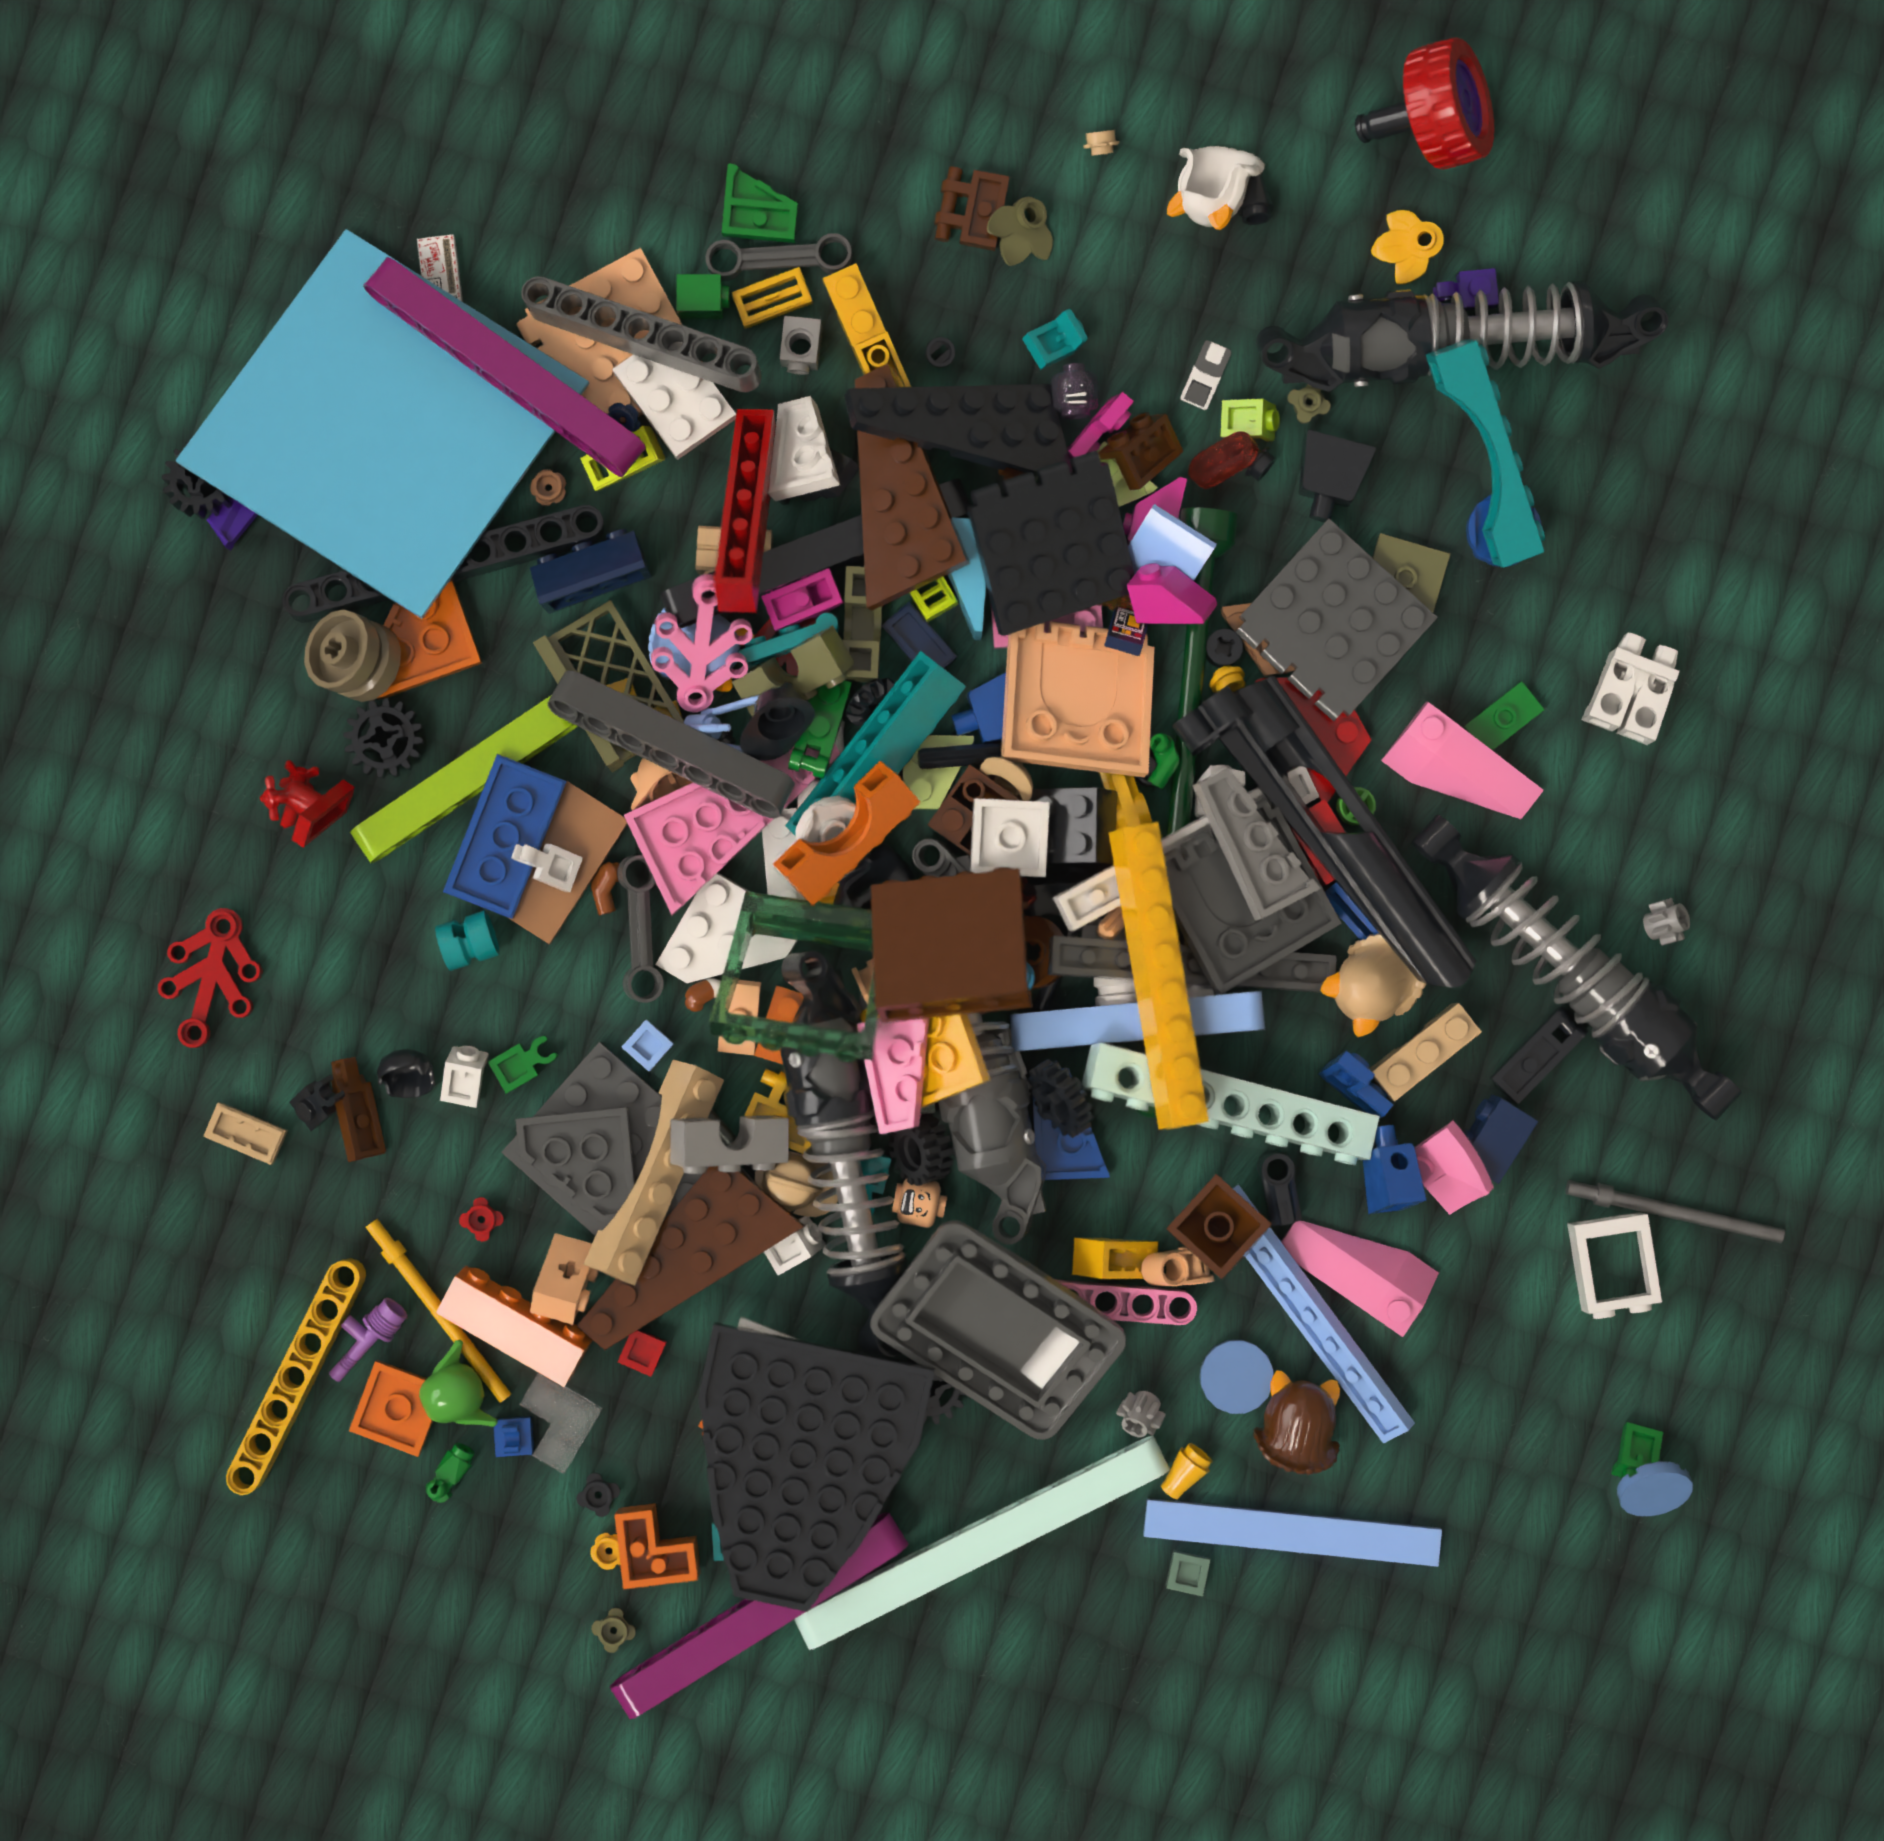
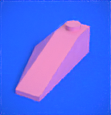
M1429 702L1424 703L1381 760L1410 783L1518 819L1524 817L1544 791Z
M1302 1220L1293 1223L1281 1240V1243L1300 1267L1402 1337L1424 1307L1439 1272L1408 1251Z

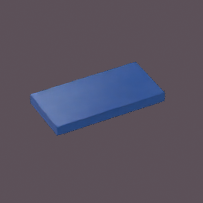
M497 754L443 892L513 919L533 870V866L512 859L513 851L516 844L523 847L528 845L540 851L567 781Z

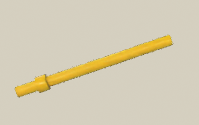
M378 1218L366 1226V1229L382 1248L381 1255L389 1265L391 1263L395 1265L453 1342L456 1340L463 1342L461 1353L499 1403L509 1397L511 1392L462 1328L436 1314L441 1301L405 1255L407 1250L399 1240L394 1241Z

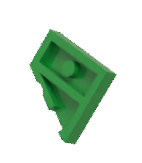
M728 163L722 237L795 243L798 203L783 194L773 191L769 185L761 180H755L742 172L738 166Z

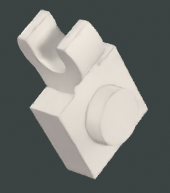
M516 844L511 857L518 862L536 867L533 879L564 892H571L583 859L553 844H545L543 852L528 845L523 847Z

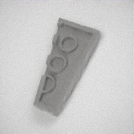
M1229 768L1192 785L1255 921L1261 920L1321 889L1313 878L1309 879L1301 869L1300 865L1302 863L1293 851L1288 852L1277 837L1279 833L1270 822L1266 823L1256 810L1257 804Z

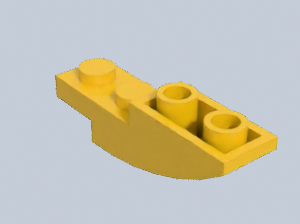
M855 263L822 278L863 374L865 375L888 364L893 369L899 387H911L857 264Z

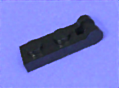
M1562 1005L1555 1009L1546 1021L1490 1077L1515 1104H1519L1588 1033V1030L1581 1023L1577 1025L1568 1017L1570 1012ZM1557 1027L1566 1034L1561 1042L1551 1034Z

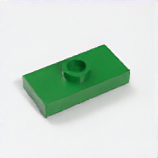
M1521 681L1464 725L1463 729L1493 751L1543 712L1544 708Z

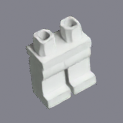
M1628 632L1624 635L1618 647L1609 653L1590 704L1586 707L1582 720L1609 731L1618 729L1617 734L1648 745L1656 741L1674 682L1679 674V671L1674 669L1678 651L1659 645L1656 647L1652 660L1644 658L1640 654L1646 639Z

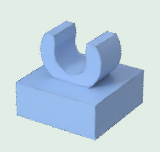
M646 1019L624 1043L622 1048L650 1072L672 1048L674 1043Z

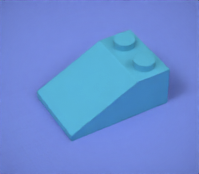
M952 517L971 564L947 576L973 639L981 640L986 582L970 519Z

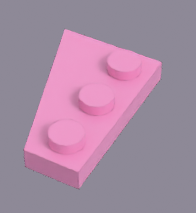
M929 1018L882 1023L880 1019L857 1024L880 1134L919 1126Z

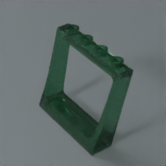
M745 891L732 944L709 1020L710 1035L723 1037L726 1042L733 1045L743 1044L745 1040L758 1042L762 1047L771 1051L780 1050L782 1046L797 1048L802 1055L809 1057L816 1056L819 1052L834 1054L838 1060L847 1063L855 1061L856 1058L873 1060L880 1018L875 1009L874 966L865 1027L861 1032H849L729 1012L751 937L760 934L873 952L872 910L817 902L812 906L807 900Z

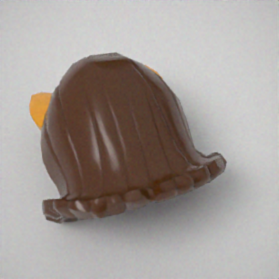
M1276 1370L1271 1380L1272 1397L1264 1412V1428L1255 1427L1253 1437L1263 1456L1273 1466L1283 1468L1287 1472L1294 1471L1296 1474L1302 1475L1321 1473L1323 1470L1331 1468L1337 1462V1455L1340 1451V1444L1337 1441L1331 1440L1336 1428L1335 1406L1340 1396L1338 1382L1328 1380L1320 1386L1304 1380L1291 1382L1283 1371Z

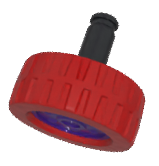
M1457 37L1430 43L1411 51L1406 57L1403 69L1405 101L1370 111L1367 115L1359 114L1355 119V130L1359 140L1363 143H1369L1371 139L1379 140L1412 130L1424 157L1437 169L1461 166L1485 158L1490 153L1494 142L1493 107L1484 72L1470 45L1465 40Z

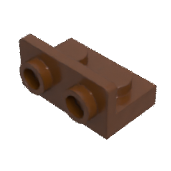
M1149 412L1138 414L1129 421L1130 426L1124 431L1109 437L1107 440L1108 444L1098 452L1101 460L1115 458L1129 490L1141 489L1184 452L1166 413L1150 415Z

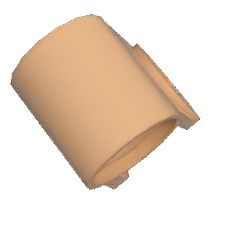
M1185 1246L1178 1247L1175 1250L1149 1254L1143 1260L1141 1267L1144 1280L1152 1286L1195 1285L1215 1281L1214 1275L1210 1274V1269ZM1165 1264H1166V1268H1167V1269H1166V1274H1164V1265H1165Z

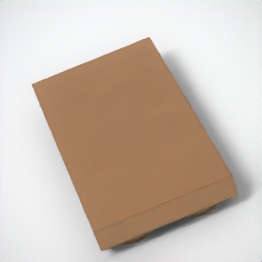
M567 781L540 851L543 852L545 844H553L583 858L571 892L561 891L533 879L536 867H533L514 918L509 919L551 945L597 874L600 866L604 863L628 824L625 818Z

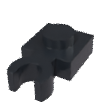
M327 1075L318 1082L315 1080L289 1102L295 1109L298 1118L306 1124L310 1131L321 1126L337 1111L334 1104L345 1096L343 1090L335 1094L330 1089L329 1083L334 1079L332 1075Z

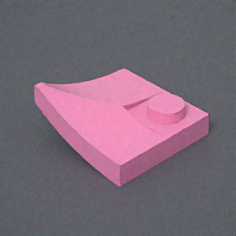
M1451 1121L1414 1147L1423 1186L1449 1215L1468 1203L1486 1196L1494 1188L1478 1153L1454 1121Z

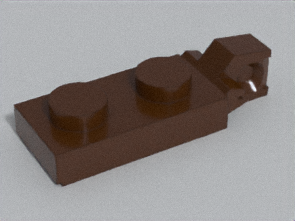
M356 1057L331 1062L334 1078L332 1081V1092L337 1094L343 1090L345 1093L344 1098L337 1102L335 1106L348 1162L386 1154L371 1082H366L363 1074L359 1075Z

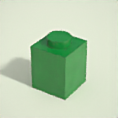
M677 274L676 311L679 319H723V308H730V287L723 286L721 274Z

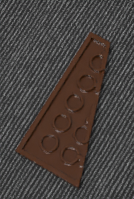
M888 364L855 379V388L899 387L893 369ZM857 431L866 605L872 611L971 563L925 449L919 448L917 442L899 437L895 440H890Z
M709 1166L706 1173H703L661 1224L635 1286L615 1279L577 1327L606 1350L793 1233L804 1228L805 1225L741 1171L721 1172L718 1171V1166Z

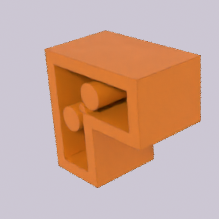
M656 1503L621 1507L617 1510L615 1522L623 1589L698 1580L701 1568L697 1536L660 1540Z

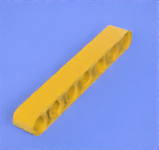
M352 1258L343 1259L334 1263L328 1269L227 1471L226 1483L235 1494L247 1495L265 1482L342 1328L341 1325L346 1320L365 1282L366 1270L358 1260ZM342 1266L349 1267L354 1273L355 1279L351 1286L342 1284L338 1278V1272ZM325 1300H331L337 1305L338 1313L335 1319L324 1316L322 1304ZM308 1333L316 1334L320 1338L321 1348L318 1352L310 1351L305 1345V1338ZM291 1367H299L303 1371L305 1379L302 1385H296L290 1381L288 1373ZM275 1400L283 1401L288 1408L286 1418H278L274 1415L272 1404ZM259 1433L267 1435L271 1441V1448L267 1452L261 1451L256 1445L255 1439ZM241 1467H247L252 1470L254 1474L252 1485L244 1484L240 1480L239 1470Z

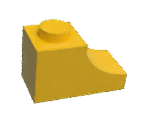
M1074 1238L1072 1275L1099 1279H1144L1141 1273L1143 1260L1149 1254L1158 1252V1242L1109 1238Z

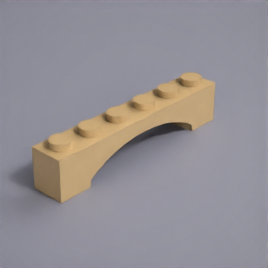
M677 1060L672 1061L659 1090V1094L662 1095L660 1117L644 1167L618 1213L603 1231L598 1230L584 1265L635 1286L684 1174L683 1167L670 1164L671 1119L708 1118L724 1079L696 1065Z

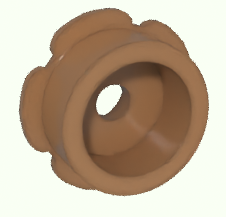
M546 469L537 473V476L531 481L530 490L536 496L538 503L549 506L553 502L559 503L566 495L564 490L566 481L560 473H554L552 470ZM548 484L552 485V489L550 491H547L545 489L546 485Z

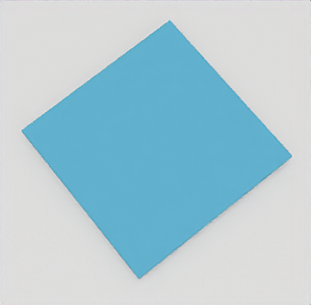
M345 229L177 457L176 462L423 619L556 431L373 299L364 289L363 285L386 257L393 258ZM401 264L578 394L582 395L588 387L589 381Z

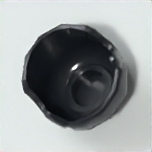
M412 1049L394 1050L380 1061L377 1069L378 1084L382 1085L383 1082L387 1094L391 1097H420L431 1092L435 1087L432 1062L425 1054Z

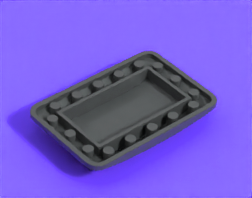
M960 1221L946 1222L937 1229L871 1316V1329L879 1339L919 1365L935 1368L934 1374L1030 1437L1041 1440L1051 1438L1059 1431L1126 1346L1125 1332L1116 1322L1034 1265Z

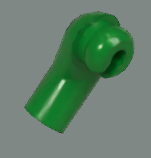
M1157 733L1150 740V747L1157 766L1147 781L1163 790L1177 769L1180 758L1172 737L1164 733Z

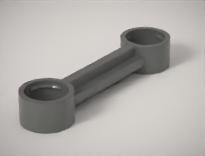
M830 233L823 236L817 244L739 249L735 243L729 240H719L710 245L705 259L710 274H721L723 281H730L735 279L743 270L819 266L825 273L833 274L850 266L852 250L849 241L844 236ZM837 242L846 248L848 252L847 258L840 265L831 266L822 260L821 251L829 243ZM721 249L733 251L737 256L736 266L728 272L716 271L711 263V258L715 252Z
M631 855L624 858L617 869L618 881L628 891L631 968L623 977V989L630 999L648 1003L660 996L664 986L662 975L657 969L653 968L649 889L656 882L649 870V878L643 886L637 888L629 884L626 878V870L629 864L639 860L647 865L643 855ZM641 970L649 971L655 980L652 992L644 997L636 995L631 985L634 975Z

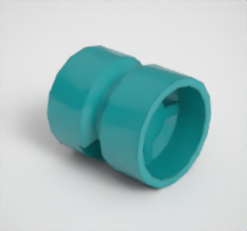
M486 910L465 916L464 923L461 924L453 920L435 926L438 945L449 971L470 965L472 958L484 961L500 955L497 936Z

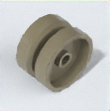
M339 610L331 612L322 618L311 631L305 646L304 663L308 676L316 685L337 692L350 699L365 702L374 700L385 693L393 683L400 667L401 648L397 636L388 627L370 621L356 613Z

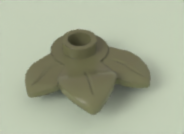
M1023 197L1017 200L1013 206L999 207L988 221L987 232L1001 238L1000 252L1008 266H1014L1023 262L1030 253L1042 260H1047L1051 253L1053 238L1045 225L1047 211L1044 204L1033 197ZM1024 211H1027L1030 215L1029 222L1025 217Z

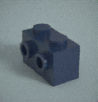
M1492 1094L1489 1099L1486 1098L1479 1104L1474 1114V1117H1476L1475 1122L1469 1131L1465 1130L1463 1133L1478 1153L1490 1179L1499 1184L1538 1121L1506 1100Z

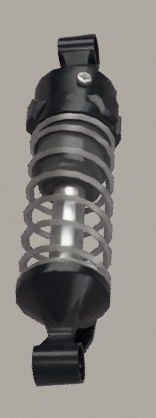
M1436 815L1416 836L1412 844L1428 860L1434 864L1439 863L1446 867L1450 880L1457 892V914L1463 919L1466 918V922H1470L1472 927L1482 926L1496 916H1499L1500 919L1491 935V944L1493 946L1504 945L1520 935L1521 938L1512 954L1513 965L1526 964L1541 955L1542 957L1533 973L1534 984H1545L1561 975L1555 988L1554 1002L1556 1004L1569 1002L1570 1007L1575 1011V1021L1577 1023L1587 1022L1593 1027L1592 1037L1600 1044V1052L1616 1066L1623 1065L1629 1069L1641 1082L1671 1079L1682 1083L1695 1105L1717 1121L1742 1092L1729 1078L1719 1071L1711 1074L1702 1069L1696 1052L1697 1023L1680 1008L1681 1001L1664 985L1656 986L1648 978H1643V973L1633 975L1619 962L1622 959L1621 954H1615L1612 958H1609L1600 948H1593L1601 940L1600 934H1595L1580 950L1566 938V935L1580 920L1579 915H1574L1557 930L1545 919V916L1559 901L1558 896H1552L1536 911L1524 898L1538 882L1537 877H1531L1516 891L1510 887L1522 870V862H1519L1517 857L1512 853L1480 857L1463 851L1459 842L1461 834L1446 819ZM1488 908L1492 910L1490 913L1477 920V918L1480 915H1482ZM1507 923L1513 931L1498 939L1502 928ZM1526 942L1535 949L1518 959ZM1547 961L1556 968L1548 975L1539 978Z

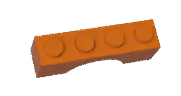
M881 761L853 786L856 795V809L852 820L839 835L824 842H809L799 838L773 863L774 867L812 906L827 896L832 887L847 873L854 870L859 861L874 847L881 844L886 835L901 821L908 818L912 810L920 803L900 777Z

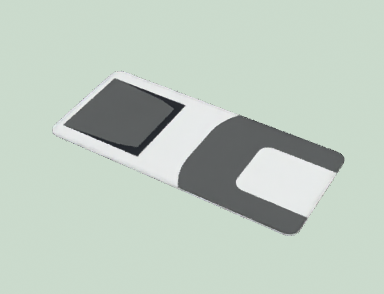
M1206 340L1183 390L1181 400L1206 410L1230 358L1231 350Z

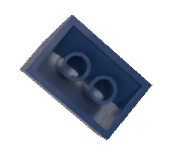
M627 529L616 530L607 534V540L593 545L592 541L583 542L571 548L572 553L558 557V554L554 553L536 560L538 565L530 567L540 605L550 614L651 578L648 564L635 531L628 533Z

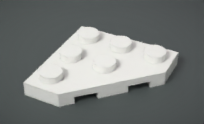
M717 873L696 893L655 965L683 982L690 983L786 958L791 954L807 925L720 873Z

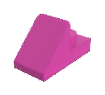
M830 568L761 596L775 631L809 618L817 619L819 615L828 613L844 603Z

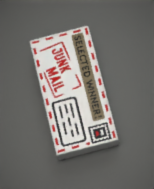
M454 235L417 239L421 276L463 302Z

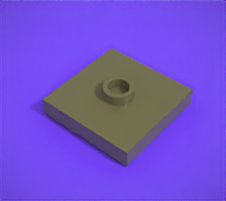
M1380 533L1372 558L1431 612H1434L1450 553Z

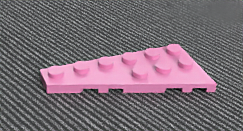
M836 744L832 752L829 766L840 755V752ZM794 746L786 754L776 759L762 761L786 773L795 783L783 810L808 785L818 778L813 776V772L800 769L799 772L788 769ZM807 748L805 755L817 758L820 751ZM694 782L624 814V818L672 916L774 820L757 814Z

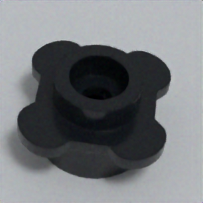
M591 1473L586 1479L587 1485L585 1489L577 1494L576 1500L581 1507L586 1506L589 1510L595 1511L597 1516L604 1517L610 1512L609 1506L612 1500L619 1496L620 1487L616 1483L604 1481L599 1473ZM595 1492H601L602 1497L596 1498Z

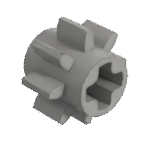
M1672 898L1649 904L1651 912L1644 915L1643 923L1647 935L1652 940L1660 939V943L1663 946L1685 939L1683 931L1690 928V917L1682 904L1674 905Z
M1138 1391L1135 1395L1129 1392L1126 1399L1122 1400L1116 1412L1117 1415L1124 1417L1121 1422L1123 1429L1135 1437H1144L1147 1433L1153 1436L1156 1429L1160 1428L1166 1416L1165 1413L1158 1411L1161 1406L1160 1400L1154 1394L1147 1391Z

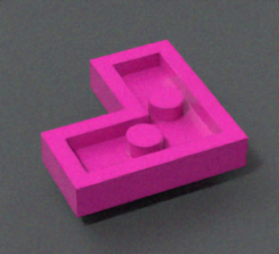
M1124 392L1109 398L1067 448L1069 458L1097 451L1101 446L1097 442L1099 437L1106 431L1112 433L1114 430L1117 431L1128 420L1131 413L1127 409L1134 401Z

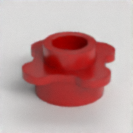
M483 1197L476 1198L473 1201V1207L467 1213L461 1214L459 1218L460 1225L475 1234V1239L480 1242L487 1241L490 1238V1232L495 1226H500L504 1221L502 1212L494 1211L488 1205V1200ZM479 1216H483L485 1218V1221L483 1223H480L478 1221Z

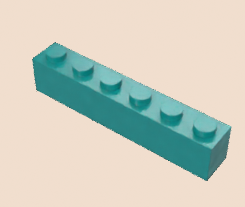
M920 651L826 772L825 778L818 782L785 827L796 835V827L802 814L813 803L824 797L840 796L850 799L856 805V795L853 786L879 761L898 775L902 768L912 759L914 753L927 736L934 731L944 714L958 700L959 695L966 686Z

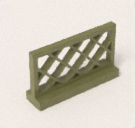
M611 600L547 638L544 635L533 642L557 684L566 671H575L582 674L585 664L604 668L600 683L605 686L610 670L627 673L629 675L625 691L622 694L640 703L647 704L651 708L656 706L668 709L675 720L684 724V720ZM610 612L616 622L612 638L594 634L596 620ZM588 626L587 632L581 631V629ZM620 630L627 641L618 639ZM571 635L585 637L581 656L565 653L560 642ZM591 639L610 643L606 662L587 658ZM616 645L633 650L634 656L631 668L611 664ZM570 660L579 662L577 671ZM638 661L642 665L645 672L636 670ZM635 675L649 678L653 683L649 699L630 695ZM657 692L663 702L655 701ZM585 730L612 773L625 766L624 762L636 755L628 750L624 751L622 747Z

